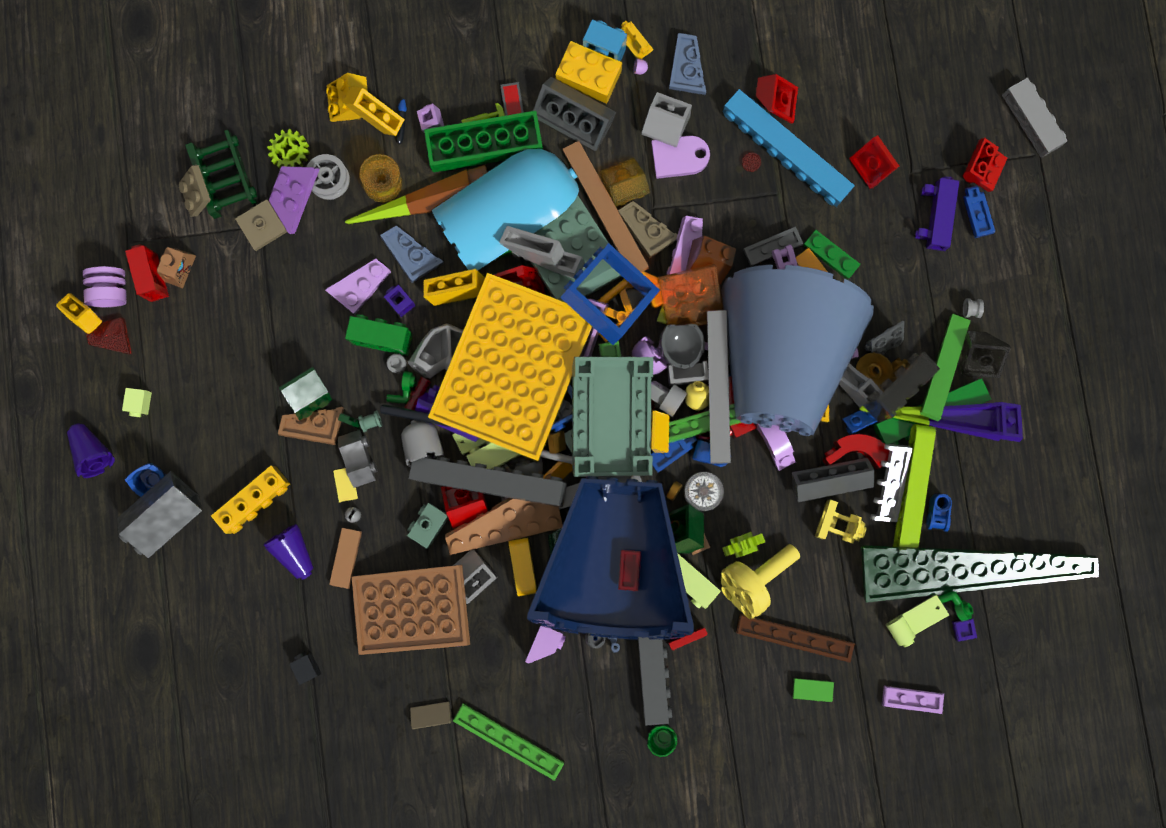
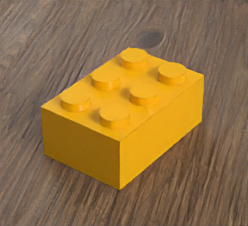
M570 41L555 75L556 79L584 95L607 104L621 74L622 62Z

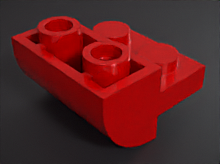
M986 138L978 141L963 174V178L969 184L975 183L987 192L994 190L1007 157L998 152L999 147Z

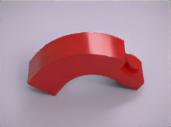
M854 434L834 441L833 444L837 449L833 447L825 453L826 457L822 459L824 464L828 466L848 452H858L868 458L875 469H879L882 467L881 461H888L890 450L884 449L885 444L877 438L863 434Z

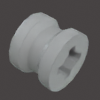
M966 298L963 303V316L965 318L970 316L981 318L984 311L983 300L977 299L972 301Z

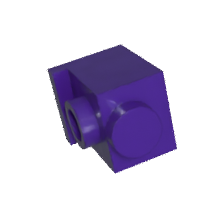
M399 285L388 289L387 295L384 296L401 317L416 306ZM402 298L403 301L397 304V299Z

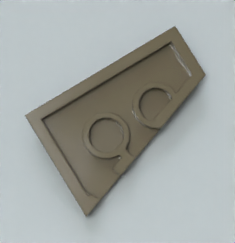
M634 201L618 210L628 230L649 258L677 241V233L671 232L666 228L665 224L659 223L651 217L649 212Z

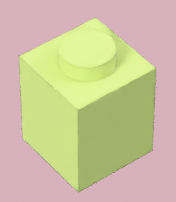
M126 388L122 411L129 412V416L141 417V414L148 415L152 392Z

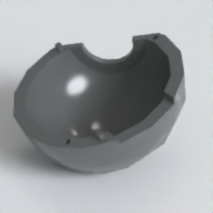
M696 324L667 325L660 334L658 346L662 357L668 364L676 368L686 369L694 367L704 353L705 341L703 333Z

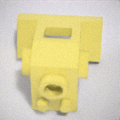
M827 500L815 537L826 539L829 531L843 536V541L852 544L854 540L859 542L860 538H864L866 527L865 523L861 520L862 518L853 514L847 517L836 513L835 510L838 502ZM837 519L848 522L845 532L834 529Z

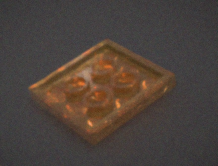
M715 264L658 277L666 326L688 324L700 326L708 324L707 311L722 310Z

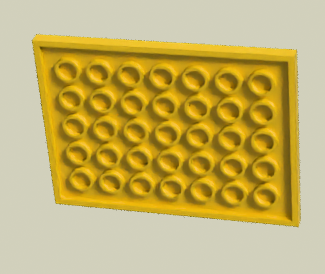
M487 273L428 418L539 461L572 379L574 357L581 356L592 326L567 303Z

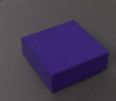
M973 618L966 621H952L956 641L977 638Z

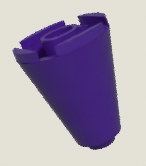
M74 424L69 428L67 436L75 472L78 477L80 475L83 478L95 477L105 472L103 468L108 465L111 467L114 464L115 458L113 454L86 425Z
M297 524L286 528L282 533L275 535L264 543L265 549L296 579L301 577L303 580L312 574L313 565Z

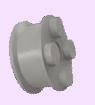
M322 154L314 157L306 166L320 169L312 188V192L319 198L326 200L336 199L342 196L348 189L350 183L349 172L342 161L336 156Z

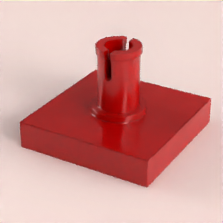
M878 135L873 137L849 158L870 189L874 188L900 167Z

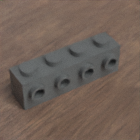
M863 458L793 472V491L797 501L802 502L873 488L874 469L869 459Z

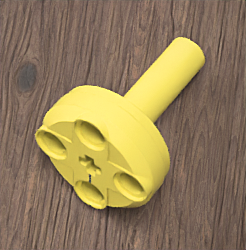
M788 544L755 571L747 565L736 561L722 570L721 590L725 597L743 612L748 619H753L755 616L757 617L766 611L771 604L765 585L800 558V553L793 545Z

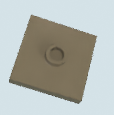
M268 199L235 218L255 251L287 233Z

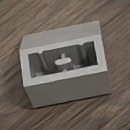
M657 92L650 106L641 135L677 147L690 118L692 105Z
M475 549L470 550L453 565H462L466 604L470 603L498 578L497 574Z

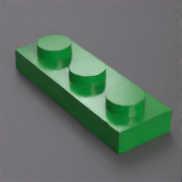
M817 230L813 232L803 245L807 249L810 248L814 255L847 280L861 265Z

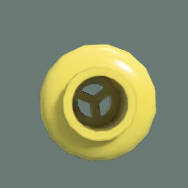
M696 381L687 386V395L685 397L687 406L696 411L706 408L709 405V386L701 381Z

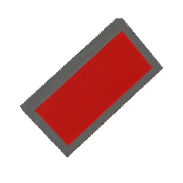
M519 82L500 85L505 116L524 113Z

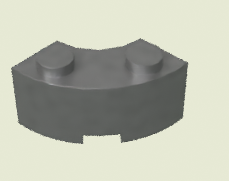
M360 430L339 436L338 447L344 460L347 476L353 488L376 481L375 473L377 472V467L374 461L371 462L367 449L369 447L367 437L362 436Z

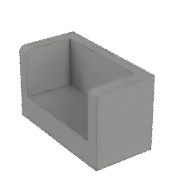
M707 361L686 369L676 368L672 365L667 367L669 386L674 384L676 386L687 385L696 381L707 383L709 380Z

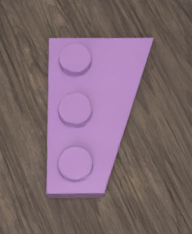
M374 259L325 291L356 315L391 271L380 261Z

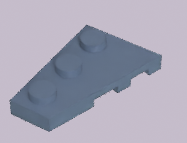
M678 33L669 89L706 95L697 36Z
M398 226L380 235L411 283L444 264V261L431 254L428 249L414 241L411 236Z

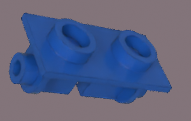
M876 402L870 406H879V404ZM860 410L843 418V421L847 425V432L849 434H856L857 431L871 424L881 422L887 416Z

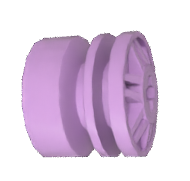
M107 266L91 267L83 270V277L86 278L83 280V285L92 287L84 290L85 305L92 307H117L127 303L126 290L118 288L126 284L125 279H123L125 277V270Z

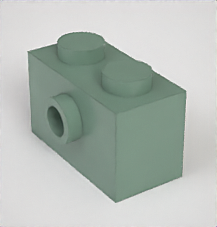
M428 503L427 506L424 504L418 512L420 517L416 522L413 521L407 530L409 531L407 536L425 548H430L448 520V516L444 511Z

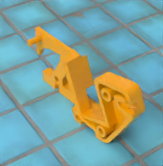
M645 271L641 272L660 289L650 302L652 308H657L674 299V291L663 289L665 280ZM625 279L597 300L607 304L616 295H620L625 312H618L611 308H608L606 316L617 320V326L632 311L626 289L633 286ZM599 333V335L601 336V338H602L605 342H607L608 340L605 339V338Z

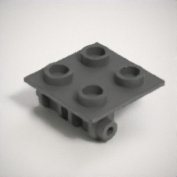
M904 321L891 326L884 333L882 332L876 338L866 342L865 350L884 355L892 347H898L904 340Z

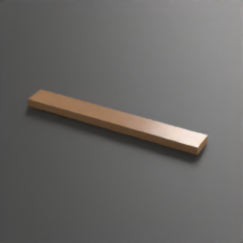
M580 141L563 148L564 155L577 175L581 186L617 251L640 272L649 269L647 262Z

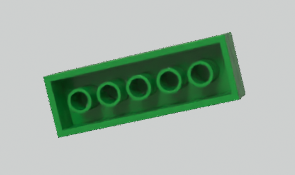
M536 111L424 129L429 163L433 173L505 161L526 149H543Z

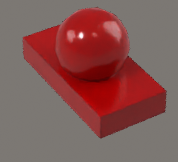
M700 627L694 630L693 634L668 641L671 650H675L707 636V631L705 627Z

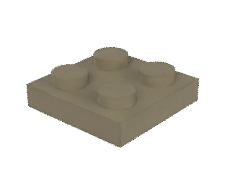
M199 165L191 166L179 182V190L183 193L186 209L189 211L190 216L194 217L198 216L210 202V197Z

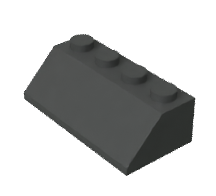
M550 77L543 83L533 111L537 112L539 121L576 141H580L581 144L594 151H597L616 115L614 110L553 77Z

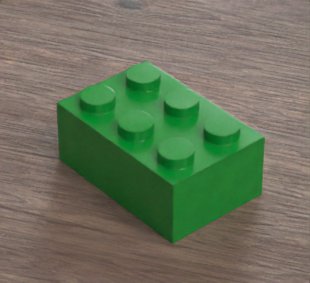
M357 314L356 317L350 316L345 339L356 346L408 356L413 334L405 324L394 322V325H391L383 319L376 318L375 321H372L367 316Z

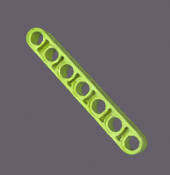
M913 424L911 428L908 446L912 447V453L896 524L893 547H919L936 430L933 426Z

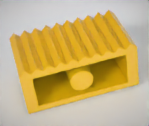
M68 293L56 304V307L69 320L87 334H90L102 323V320L91 308L71 293Z

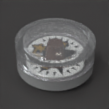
M696 473L687 480L684 486L686 502L699 511L714 509L723 499L724 488L722 482L712 473Z

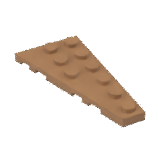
M551 473L545 476V479L550 480ZM507 498L492 507L485 514L481 513L476 516L477 518L473 521L464 523L445 534L449 553L452 555L560 529L563 527L558 506Z

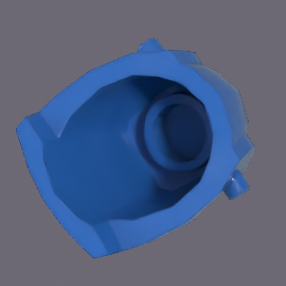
M147 463L132 472L125 481L133 492L142 497L166 474L155 464Z

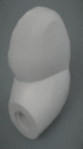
M448 323L431 329L420 342L409 359L408 364L417 373L429 379L444 369L448 370L464 330Z

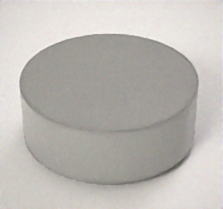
M393 354L387 359V367L393 373H401L407 366L405 358L400 354Z

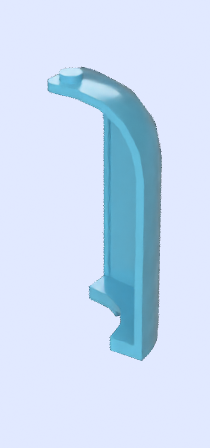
M526 149L502 162L434 208L432 212L438 224L443 228V233L450 244L455 243L457 255L468 270H479L509 250L499 243L506 226L535 233L565 212L575 201L579 193L578 184L575 181L577 175L572 168L567 169L565 164L555 154L543 149Z

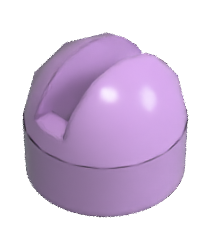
M636 58L633 72L639 75L644 74L648 69V64L646 61Z

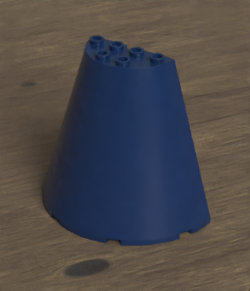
M594 476L581 479L529 609L527 619L530 622L540 623L542 627L568 633H591L590 636L638 640V637L649 638V640L682 638L685 635L693 634V620L662 483H658L655 480L638 482L636 479H627L625 483L618 482L617 478L610 477L606 480H600ZM621 550L641 551L639 591L618 590Z

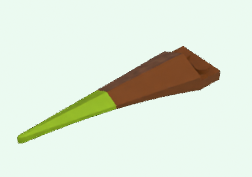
M484 165L470 170L466 169L348 219L345 223L353 224L430 213L434 208L488 173L487 167Z

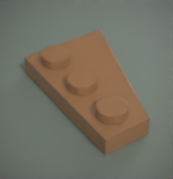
M344 408L318 410V412H313L309 417L301 420L295 414L282 415L278 435L336 445L341 424L338 418L340 414H343Z

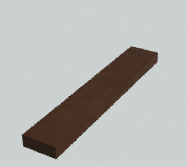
M740 614L736 628L737 634L846 662H851L855 645L852 642L758 618L748 619L743 614Z

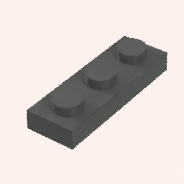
M793 227L743 249V252L750 267L773 258L772 250H781L788 245L795 249L802 246L803 241L797 228Z

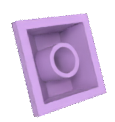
M540 626L525 662L531 663L554 654L557 648L561 650L566 638L563 636L564 632Z

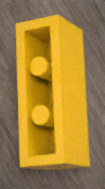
M350 87L342 104L383 134L396 136L405 120L360 87Z
M472 269L424 280V298L434 306L478 297L485 277L478 270Z

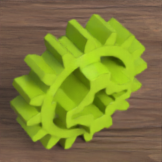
M291 129L287 133L281 130L280 136L275 133L276 139L269 140L272 146H267L268 150L271 151L268 156L272 159V163L274 165L277 164L279 169L281 167H296V165L303 167L301 162L308 161L305 155L310 154L309 150L306 149L309 147V144L305 142L304 136H300L298 131L293 134ZM294 140L299 142L300 146L295 145ZM277 154L282 156L283 160L279 159Z
M752 532L730 539L731 545L723 547L725 556L735 554L736 558L758 551L757 545L765 543L763 534L753 536Z

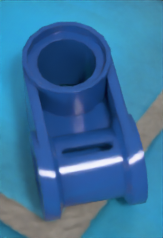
M697 440L692 459L711 464L710 443ZM728 463L712 464V465H715V466H718V467H723V466H726Z
M934 494L930 498L926 518L927 529L937 528L943 529L945 532L949 530L952 500L948 495ZM940 497L944 500V505L941 508L937 505V500Z

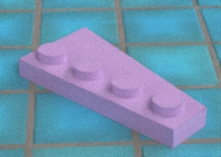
M690 216L682 218L676 239L677 245L672 253L673 259L671 266L668 267V276L663 289L693 294L700 293V282L684 275L692 241L702 237V218Z

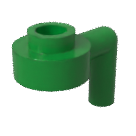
M404 371L403 396L387 394V402L407 404L411 389L415 388L416 376H413L412 372Z
M952 591L937 596L941 603L953 601L956 614L961 621L972 618L973 608L971 604L965 600L961 601L956 592Z

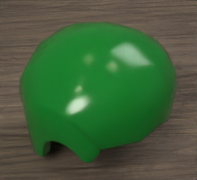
M665 724L656 725L649 732L647 747L652 754L658 757H665L675 750L677 734L672 727Z

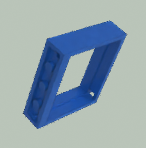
M608 243L604 249L600 246L593 254L596 257L594 260L590 258L583 265L586 268L584 271L580 269L574 275V282L570 280L565 285L564 289L566 291L560 298L614 345L631 327L660 289ZM602 259L643 295L642 299L619 326L614 324L576 289Z

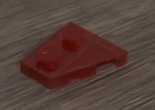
M124 318L102 322L90 334L86 333L88 345L128 355L132 354Z

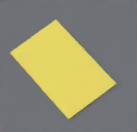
M346 468L334 470L339 502L358 499L356 488H353L347 476Z

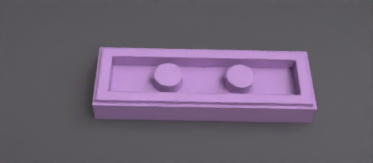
M884 686L882 706L942 714L943 693Z

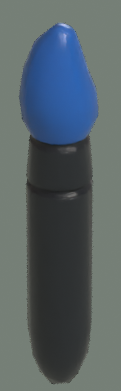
M404 99L398 105V115L403 119L406 118L405 112L407 111ZM405 120L396 135L399 145L404 139Z

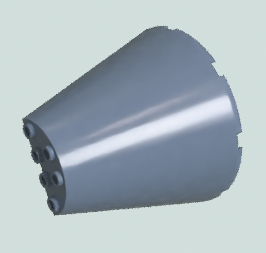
M762 265L737 271L734 273L733 278L728 277L724 281L721 289L723 310H727L728 354L736 420H740L744 424H760L764 428H771L772 425L779 426V430L783 432L795 431L803 436L814 435L872 319L874 306L871 305V298L854 283L846 279L842 283L833 279V274L813 268L785 265V269H772L773 265Z

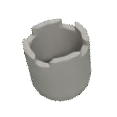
M413 420L410 422V425L403 429L401 440L408 467H411L413 461L425 458L427 455H431V459L438 460L439 457H445L438 431L432 423Z

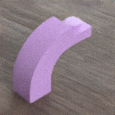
M755 423L756 429L763 437L778 471L796 462L790 441L786 433L779 430V426L772 425L771 428H764L760 424Z

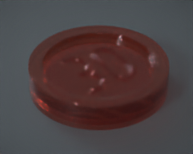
M748 153L743 157L742 166L745 170L754 172L759 169L761 158L758 154Z

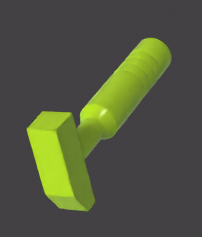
M497 103L495 104L496 112L480 114L461 121L465 123L505 115L502 106Z

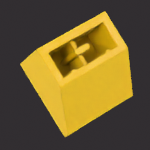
M346 73L327 85L328 113L331 122L362 118L342 104L350 87H360L368 92L366 77Z

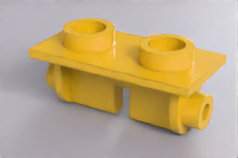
M625 21L621 24V29L627 34L626 46L637 59H642L653 51V48L632 22L628 23Z

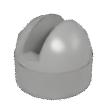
M350 507L345 511V518L348 522H357L361 518V512L356 507ZM354 510L355 513L353 514L352 518L349 519L351 512Z

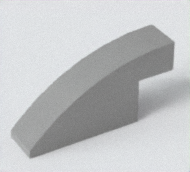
M506 226L499 242L517 255L570 278H573L580 269H583L585 264L582 256L565 252L558 240Z

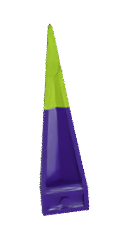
M996 402L944 406L939 421L921 415L922 407L861 406L860 408L861 411L996 441L1002 439L1020 442L1023 439L1021 405Z

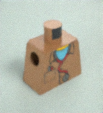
M167 247L161 256L157 273L164 282L183 289L196 255L180 249Z

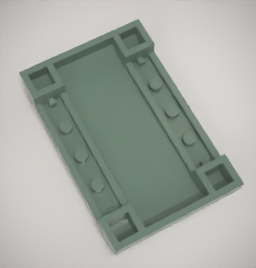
M578 195L565 212L534 233L558 240L565 252L582 256L585 263L590 258L593 260L596 258L593 254L600 246L604 249L608 244V241ZM602 259L576 289L583 296L587 297L622 276ZM531 262L549 290L550 297L563 301L560 297L566 291L564 289L565 285L570 280L574 282L575 279Z
M574 357L572 366V469L574 477L652 475L651 377H653V357Z

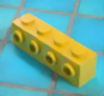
M271 465L212 514L211 517L225 534H235L243 528V523L247 520H253L261 508L265 509L273 503L272 499L275 496L284 494L288 490L287 486L290 485V482L276 466Z

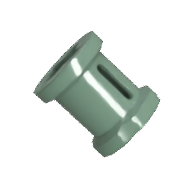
M377 410L373 414L364 417L362 415L358 416L363 432H367V429L376 426L382 427L381 417Z

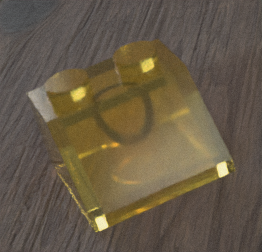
M635 158L599 171L606 190L615 206L624 205L628 201L642 198L650 193L646 175Z

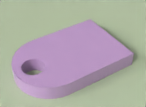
M681 137L677 147L657 140H652L651 142L656 179L697 174L704 170L709 162V147L699 137ZM702 150L705 152V157L698 158L695 152Z

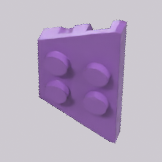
M281 167L269 202L289 234H295L320 170L319 168Z

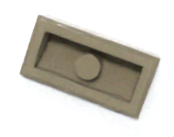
M449 701L410 708L412 729L452 722Z

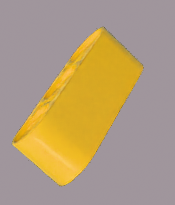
M528 537L510 540L509 549L517 595L519 597L536 594L537 585Z

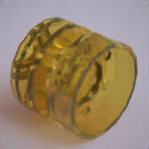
M377 154L370 156L363 162L359 174L364 191L368 197L377 202H388L396 198L402 188V179L399 167L394 159L387 155Z

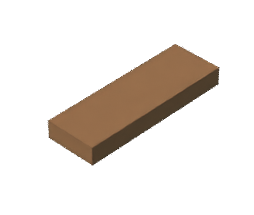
M342 528L329 585L350 589L362 531Z

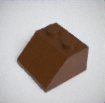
M707 236L694 239L684 276L718 288L732 268L736 248Z

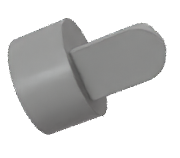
M652 381L651 399L660 404V410L673 417L686 397V391L675 384L670 390L657 381Z

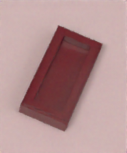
M621 550L618 590L639 591L641 551Z

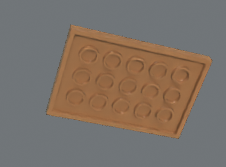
M462 565L352 577L359 655L470 645Z

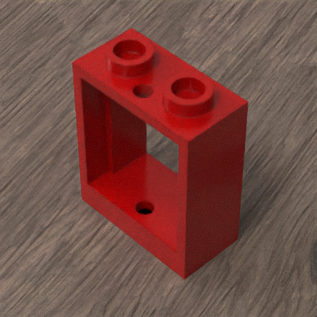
M135 245L130 250H126L137 295L150 302L169 297L166 283L157 273L160 264L158 254L144 245Z

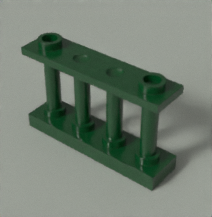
M225 130L227 140L205 148H198L193 143L185 145L192 166L199 165L210 197V202L206 207L209 215L214 219L222 217L220 212L222 207L248 198L253 205L257 204L255 199L257 192L254 186L250 185L237 147L240 145L236 135H232L229 130ZM230 147L233 157L208 166L204 165L202 160L204 156ZM236 164L239 174L214 183L210 182L208 178L210 173ZM242 181L245 191L221 200L215 198L214 193L216 190Z

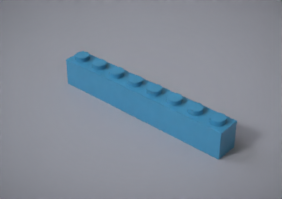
M740 89L725 104L723 113L729 121H734L743 133H748L752 136L756 144L764 146L769 155L777 157L786 169H791L795 172L799 180L807 182L811 190L815 193H820L829 205L837 207L855 186Z

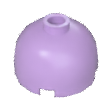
M645 336L634 346L632 357H653V375L666 369L668 363L662 357L660 349L655 348L652 345L654 342Z

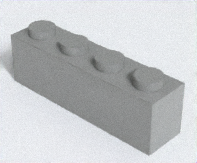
M1028 78L1005 91L1002 95L1041 158L1067 142L1064 131L1059 128L1054 115L1049 112L1044 99L1040 98L1035 85Z

